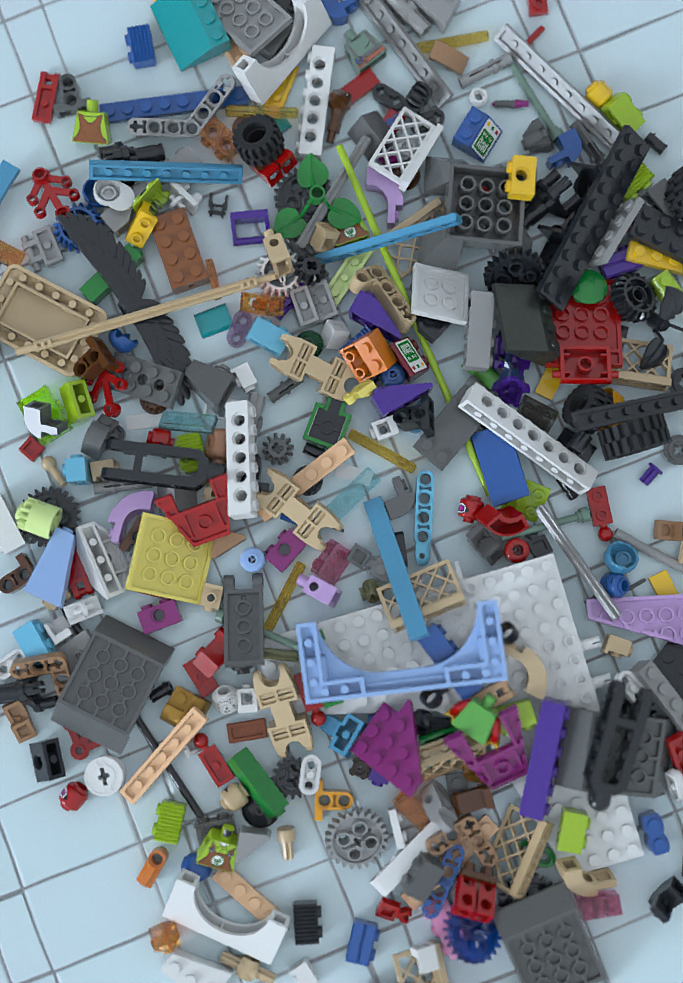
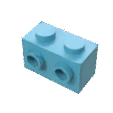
M258 316L250 327L245 339L279 357L286 347L285 343L280 340L281 335L291 334L288 333L285 327L273 325L272 321L267 317Z
M81 454L70 455V458L65 459L62 471L63 475L66 476V482L74 486L93 484L90 462L92 461L82 457Z
M39 619L30 620L12 632L25 657L57 652L55 643L49 638L43 622Z

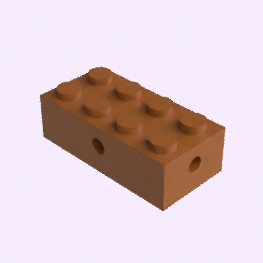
M182 207L156 216L158 221L152 233L174 294L177 295L209 284L210 280L185 208Z

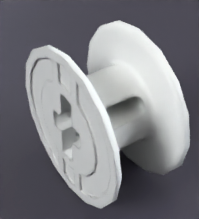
M102 755L91 761L84 773V780L88 790L98 796H109L122 787L126 779V768L123 762L112 755ZM104 770H105V773H109V777L107 778V781H106V777H105V778H102V774L104 773Z

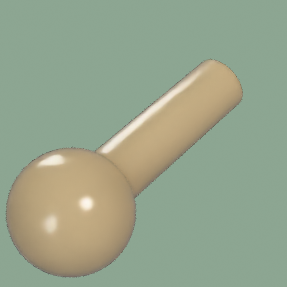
M52 456L44 457L41 462L42 468L51 472L60 487H65L67 482L56 468V459Z

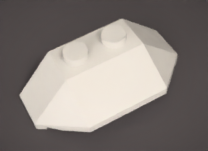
M93 521L76 527L77 553L91 586L105 599H109L125 592L129 565L123 551L118 545H114L109 538L110 531Z

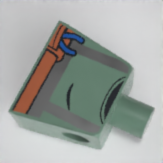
M350 28L344 33V37L348 41L345 44V54L357 76L366 69L373 68L387 57V48L367 30H363L357 35Z

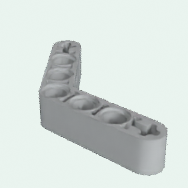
M222 74L187 120L131 118L127 123V130L132 135L197 137L235 89L236 80L230 74ZM230 78V79H231V80H230L231 86H230V87L226 86V87L223 89V91L226 92L225 95H224V94L222 93V91L217 90L216 88H217L218 86H219V88H222V87L224 86V84H225V83L223 82V79H227V80H228V79ZM213 93L220 95V101L216 104L211 101ZM202 108H206L209 112L206 119L200 117V110ZM137 121L139 125H146V129L136 130L133 128V124L135 125ZM153 122H157L160 125V130L157 133H154L151 129ZM173 122L177 123L179 127L176 133L170 131V125ZM191 123L197 125V132L195 134H191L188 130Z

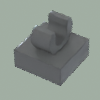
M355 543L345 560L362 570L372 553Z

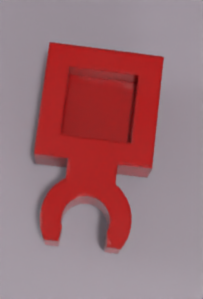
M382 896L375 910V916L394 921L397 918L400 922L408 924L409 916H412V909L410 907H401L400 902Z

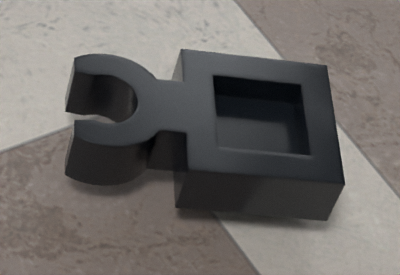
M538 532L525 536L530 539L527 544L534 558L553 552L545 534L539 536Z

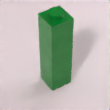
M130 243L124 246L125 251L127 250L131 256V261L134 260L136 268L144 262L141 256L143 252L139 247H133ZM98 272L79 288L83 295L96 306L112 292Z
M247 747L226 762L268 820L273 816L278 818L286 812L284 807L289 802Z

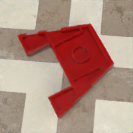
M226 473L209 479L216 498L179 511L172 493L154 500L155 504L164 511L167 518L178 527V530L193 547L229 535L231 532L230 516H228Z

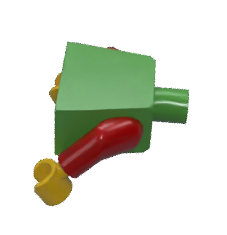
M487 693L483 700L475 697L473 700L466 698L455 703L444 714L445 716L450 715L452 717V725L483 746L485 743L486 746L491 743L495 746L494 749H497L500 743L501 720L498 718L497 712L499 711L493 708L497 701L494 695Z

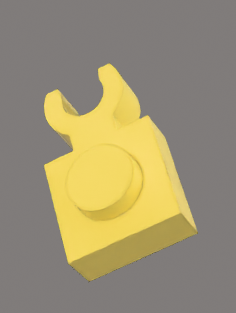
M367 379L352 388L353 390L342 398L348 405H351L358 398L370 396L377 387L372 380Z

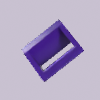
M268 209L230 212L234 246L263 243L265 236L237 238L236 225L265 222L266 230L270 229Z

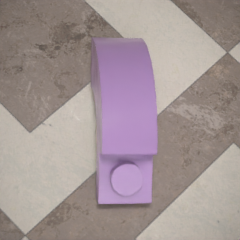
M367 166L366 191L376 192L385 199L387 203V228H394L395 222H399V211L395 210H403L402 192L398 189L397 183Z
M138 491L124 497L116 504L108 519L114 525L109 534V538L114 545H121L127 525L133 517L143 512L154 513L156 505L154 500L158 497L155 491Z

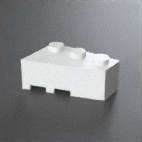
M175 948L160 971L176 983H226L231 977L234 968Z

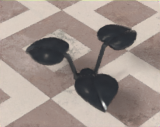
M665 286L659 314L654 312L647 319V325L653 328L652 332L658 338L652 339L647 345L639 365L640 369L655 368L664 361L668 348L663 344L664 338L659 332L666 331L669 327L683 332L682 327L671 324L668 321L674 319L675 315L683 311V292L675 287Z

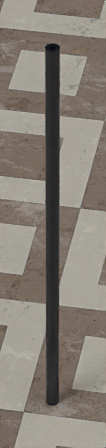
M60 608V610L62 611V613H63L64 616L66 617L65 612H64V609H63V608ZM79 623L71 625L77 635L83 631ZM139 716L135 724L152 750L155 751L159 745ZM170 764L165 770L196 817L200 819L204 816V813L172 764Z

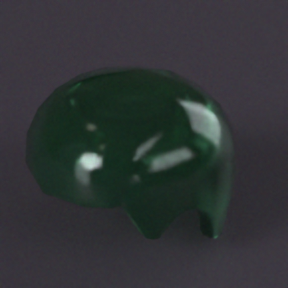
M307 330L297 336L317 346L314 356L318 357L324 349V340L319 333Z

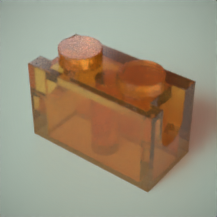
M256 291L241 292L240 311L264 316H283L284 311L281 310L284 306L283 301H285V297ZM250 298H256V300L252 301V306H250Z
M401 791L392 799V802L421 832L425 824L431 820L428 819L421 801L415 795L412 798L406 795L399 802L405 795Z

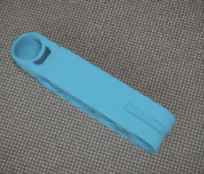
M428 470L421 471L416 479L413 538L415 542L414 557L418 566H426L430 561L434 475ZM422 475L429 476L430 483L427 485L422 484L420 477ZM427 494L430 499L429 503H421L419 496ZM426 513L429 518L428 522L421 523L418 515ZM419 532L427 534L428 539L426 542H420L417 539ZM420 554L424 555L423 559L419 557Z

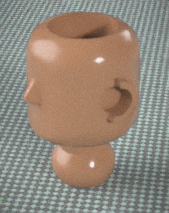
M214 428L207 434L205 455L210 461L221 463L225 466L227 463L226 429Z

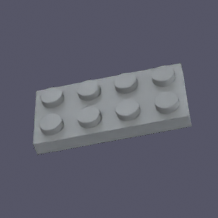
M641 197L621 202L587 268L608 263L645 201Z

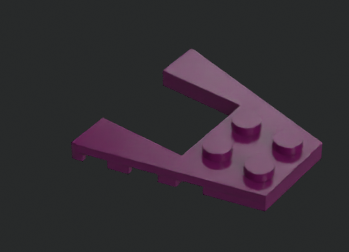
M516 704L497 712L512 741L478 758L475 757L461 730L443 738L445 745L449 746L454 754L461 758L471 770L476 772L478 777L492 790L527 775V760L523 746L524 741L521 733L519 710Z

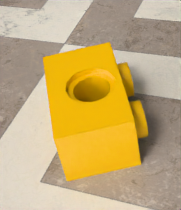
M513 155L511 160L507 162L506 173H509V179L505 183V192H508L507 199L531 201L535 194L537 157ZM516 175H521L524 181H519Z

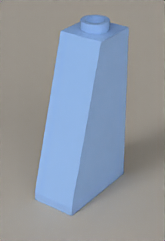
M64 526L62 529L56 527L24 588V591L59 608H63L76 546V536L73 535L74 531Z

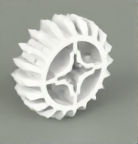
M288 249L292 265L297 262V253L291 255V250ZM268 256L267 259L264 257L260 258L262 263H257L256 266L259 270L255 271L256 275H266V270L271 265ZM290 273L283 276L284 281H282L281 277L273 280L278 281L281 287H276L266 282L260 284L259 288H265V294L271 291V298L278 294V299H281L282 294H285V297H289V291L301 287L299 284L304 283V281L297 282L299 276H295L292 283L287 285V278L294 274Z

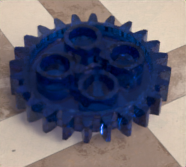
M451 911L446 912L449 919L443 920L444 923L448 924L446 928H443V931L448 932V935L444 939H449L450 942L447 944V948L453 947L451 954H458V960L464 959V963L471 964L485 963V960H491V955L497 954L494 948H501L498 940H502L493 919L486 924L487 928L485 930L483 922L451 914ZM461 930L463 931V937L460 936Z

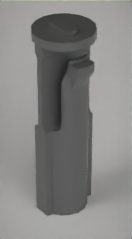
M578 119L569 128H575L581 139L582 147L590 157V163H596L599 169L605 161L604 157L606 154L599 150Z

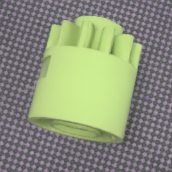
M28 497L24 503L21 502L16 510L17 528L50 540L56 527L60 524L62 508Z

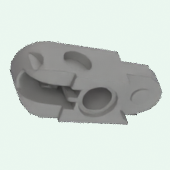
M432 780L420 792L421 803L428 819L436 823L444 833L449 834L454 829V822L458 818L447 790L441 783Z

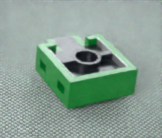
M328 397L326 405L316 402L304 432L303 440L329 449L344 438L352 419V415L344 412L346 403Z

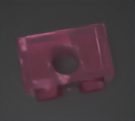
M614 889L598 892V896L595 897L576 896L578 912L583 921L623 915L620 896Z

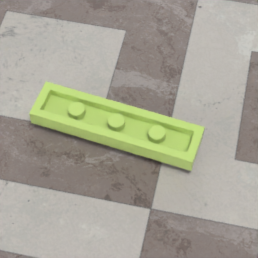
M373 251L346 258L329 283L337 307L348 292L349 283L358 269L364 268Z

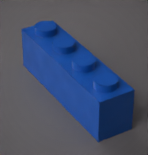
M435 622L427 627L430 636L417 640L435 664L446 660L459 649L452 639L449 641L446 638L445 634L447 632L441 624L436 625ZM473 684L453 688L461 699L464 700L470 698L482 689L483 686L482 684Z

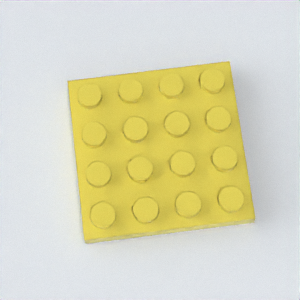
M143 512L125 589L200 605L204 583H206L214 540L193 547L171 520L166 517Z

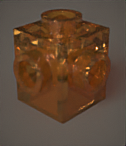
M174 921L162 922L148 929L154 952H162L163 955L174 952V948L181 945L180 933Z

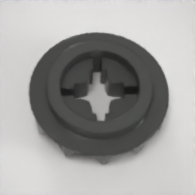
M674 435L671 437L672 442L663 446L664 455L674 465H683V447L681 449L682 454L673 455L676 451L674 446L679 447L683 445V435Z

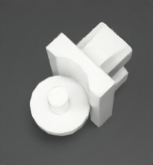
M171 182L169 190L171 195L169 199L172 203L170 207L173 210L184 207L193 216L203 197L198 192L190 195L187 192L190 190L189 183Z
M97 595L63 607L70 626L104 613Z

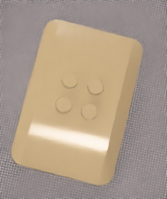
M12 264L8 266L0 279V342L13 349L32 344L35 340L51 337L108 319L106 312L100 307L20 265ZM99 333V334L92 335V336L98 338L99 335H100V333ZM88 337L41 350L40 352H29L25 355L67 377L76 376L73 372L74 364L90 349L85 341Z

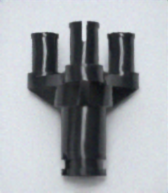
M119 141L114 142V145L98 147L101 160L153 162L166 160L162 143L134 148V146L127 147V145ZM121 181L129 187L135 184V181Z
M555 168L546 177L536 182L537 199L524 209L523 227L527 231L548 213L563 219L568 218L571 215L570 213L583 202L576 193L564 204L560 202V195L572 186L573 183L571 180L568 181L569 178L566 175L562 178Z
M43 664L33 665L37 669L44 667ZM39 676L17 679L16 682L0 685V704L19 701L20 703L28 704L36 713L43 712L45 709L55 708L58 696L43 698L40 693H45L46 687L39 688L40 686H45L44 681L38 682Z

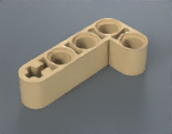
M375 264L358 269L349 283L350 291L354 294H358L360 290L373 293L398 331L402 334L407 333L415 322L416 315L411 314L410 305L385 269Z

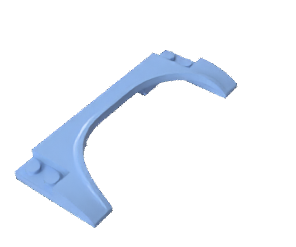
M497 599L477 601V615L473 630L467 641L455 654L439 663L415 668L376 672L353 667L336 656L327 646L319 632L316 621L296 624L306 704L508 680Z

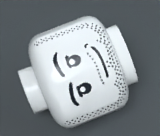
M222 685L215 689L212 695L215 710L220 714L234 712L238 708L236 689L229 685Z

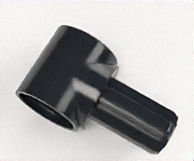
M425 709L414 711L417 735H426L428 732H431L432 728H450L449 718L432 717V714Z

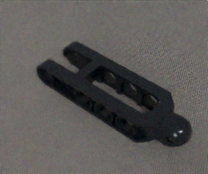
M107 439L105 450L135 455L133 470L103 467L100 478L114 482L198 492L207 483H210V478L224 473L227 474V468L224 464L210 462L200 449ZM151 455L159 456L162 459L167 457L180 459L181 461H198V472L194 477L141 471L143 457Z
M613 679L608 686L583 772V776L590 786L587 796L588 804L597 812H603L608 809L612 796H617L627 789L653 702V691L640 687L635 703H632L629 717L620 716L626 694V683ZM616 725L626 727L624 741H621L620 744L622 747L619 758L615 761L616 768L613 778L608 783H603L601 776Z

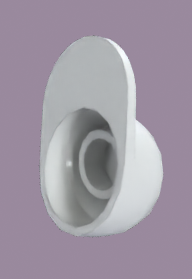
M97 180L94 184L93 195L100 205L109 206L118 211L127 210L133 205L135 199L134 192L121 181Z

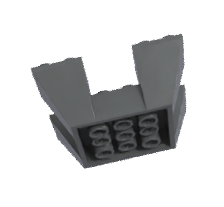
M426 156L423 194L445 196L443 216L457 213L462 216L463 223L420 236L418 263L456 271L462 247L494 250V256L499 257V251L503 254L506 253L507 248L510 252L513 251L514 247H516L517 251H520L522 247H524L525 252L528 249L532 251L533 240L524 229L523 223L525 204L530 205L536 198L537 167L535 194L531 201L507 199L508 192H505V183L509 179V173H506L507 164H500V167L471 165L460 159ZM516 175L519 181H524L521 175ZM482 186L487 187L489 191H484ZM461 203L467 204L469 208L462 207ZM480 205H485L488 210H483ZM499 207H504L507 212H502ZM479 224H484L487 229L480 228Z

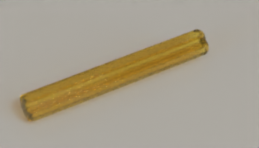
M487 30L417 42L416 45L422 53L431 52L436 40L454 48L489 41V33Z
M227 105L225 108L227 117H250V115L254 114L256 116L258 113H261L262 116L267 114L269 117L282 119H297L299 116L297 107Z
M352 429L348 434V439L411 474L415 471L417 467L415 463L358 431Z
M299 561L296 562L264 624V629L271 632L274 630L297 585L296 581L299 575L303 574L306 568L305 564Z

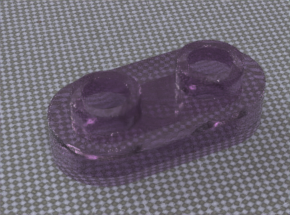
M244 310L238 311L233 317L227 333L228 344L233 348H240L246 342L245 337L253 323L249 312ZM246 319L247 322L245 324H241L240 320ZM235 336L240 337L238 342L233 341Z

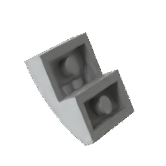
M327 279L321 280L320 283H316L314 286L303 285L289 291L302 327L340 315Z

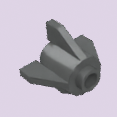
M539 118L533 120L522 135L523 140H521V144L524 150H529L530 153H548L552 151L554 147L543 123H541Z

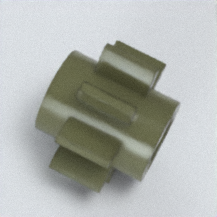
M368 579L363 582L362 587L359 588L363 601L367 600L370 603H375L380 600L376 588L382 586L380 581L376 582L374 579Z

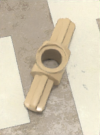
M223 951L220 957L221 963L236 969V975L245 981L251 982L256 978L265 983H273L276 978L275 973L260 967V961L247 954L242 955L240 958L227 951Z

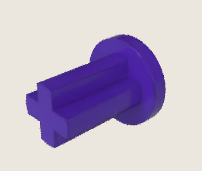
M651 462L648 463L650 467L639 478L646 486L658 474H663Z

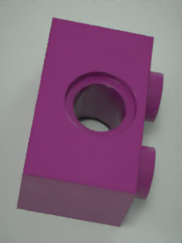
M284 529L277 537L279 541L275 546L271 544L265 550L267 554L265 558L281 573L287 569L308 545L292 533L293 530L291 529L288 531ZM283 544L290 546V552L287 555H282L279 551L280 546Z
M164 598L159 600V605L152 606V604L141 607L142 611L137 612L144 635L183 621L176 600ZM159 609L164 612V618L160 621L155 617V613Z

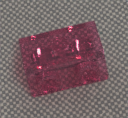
M330 539L325 543L327 548L313 561L310 571L335 586L349 564L345 559L350 550Z

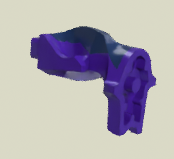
M499 330L493 347V367L496 370L498 368H503L498 380L493 383L492 390L498 393V396L502 398L501 401L505 404H512L514 407H518L522 394L530 393V386L524 379V370H529L530 361L505 352L501 330Z

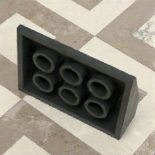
M492 284L505 352L541 366L560 357V345L556 337L552 310L549 303L535 291L537 286L528 284Z

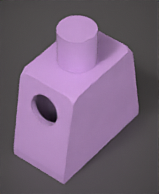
M301 573L296 581V584L303 587L302 592L332 608H335L343 591L312 574L310 577H307ZM318 585V589L314 591V587Z

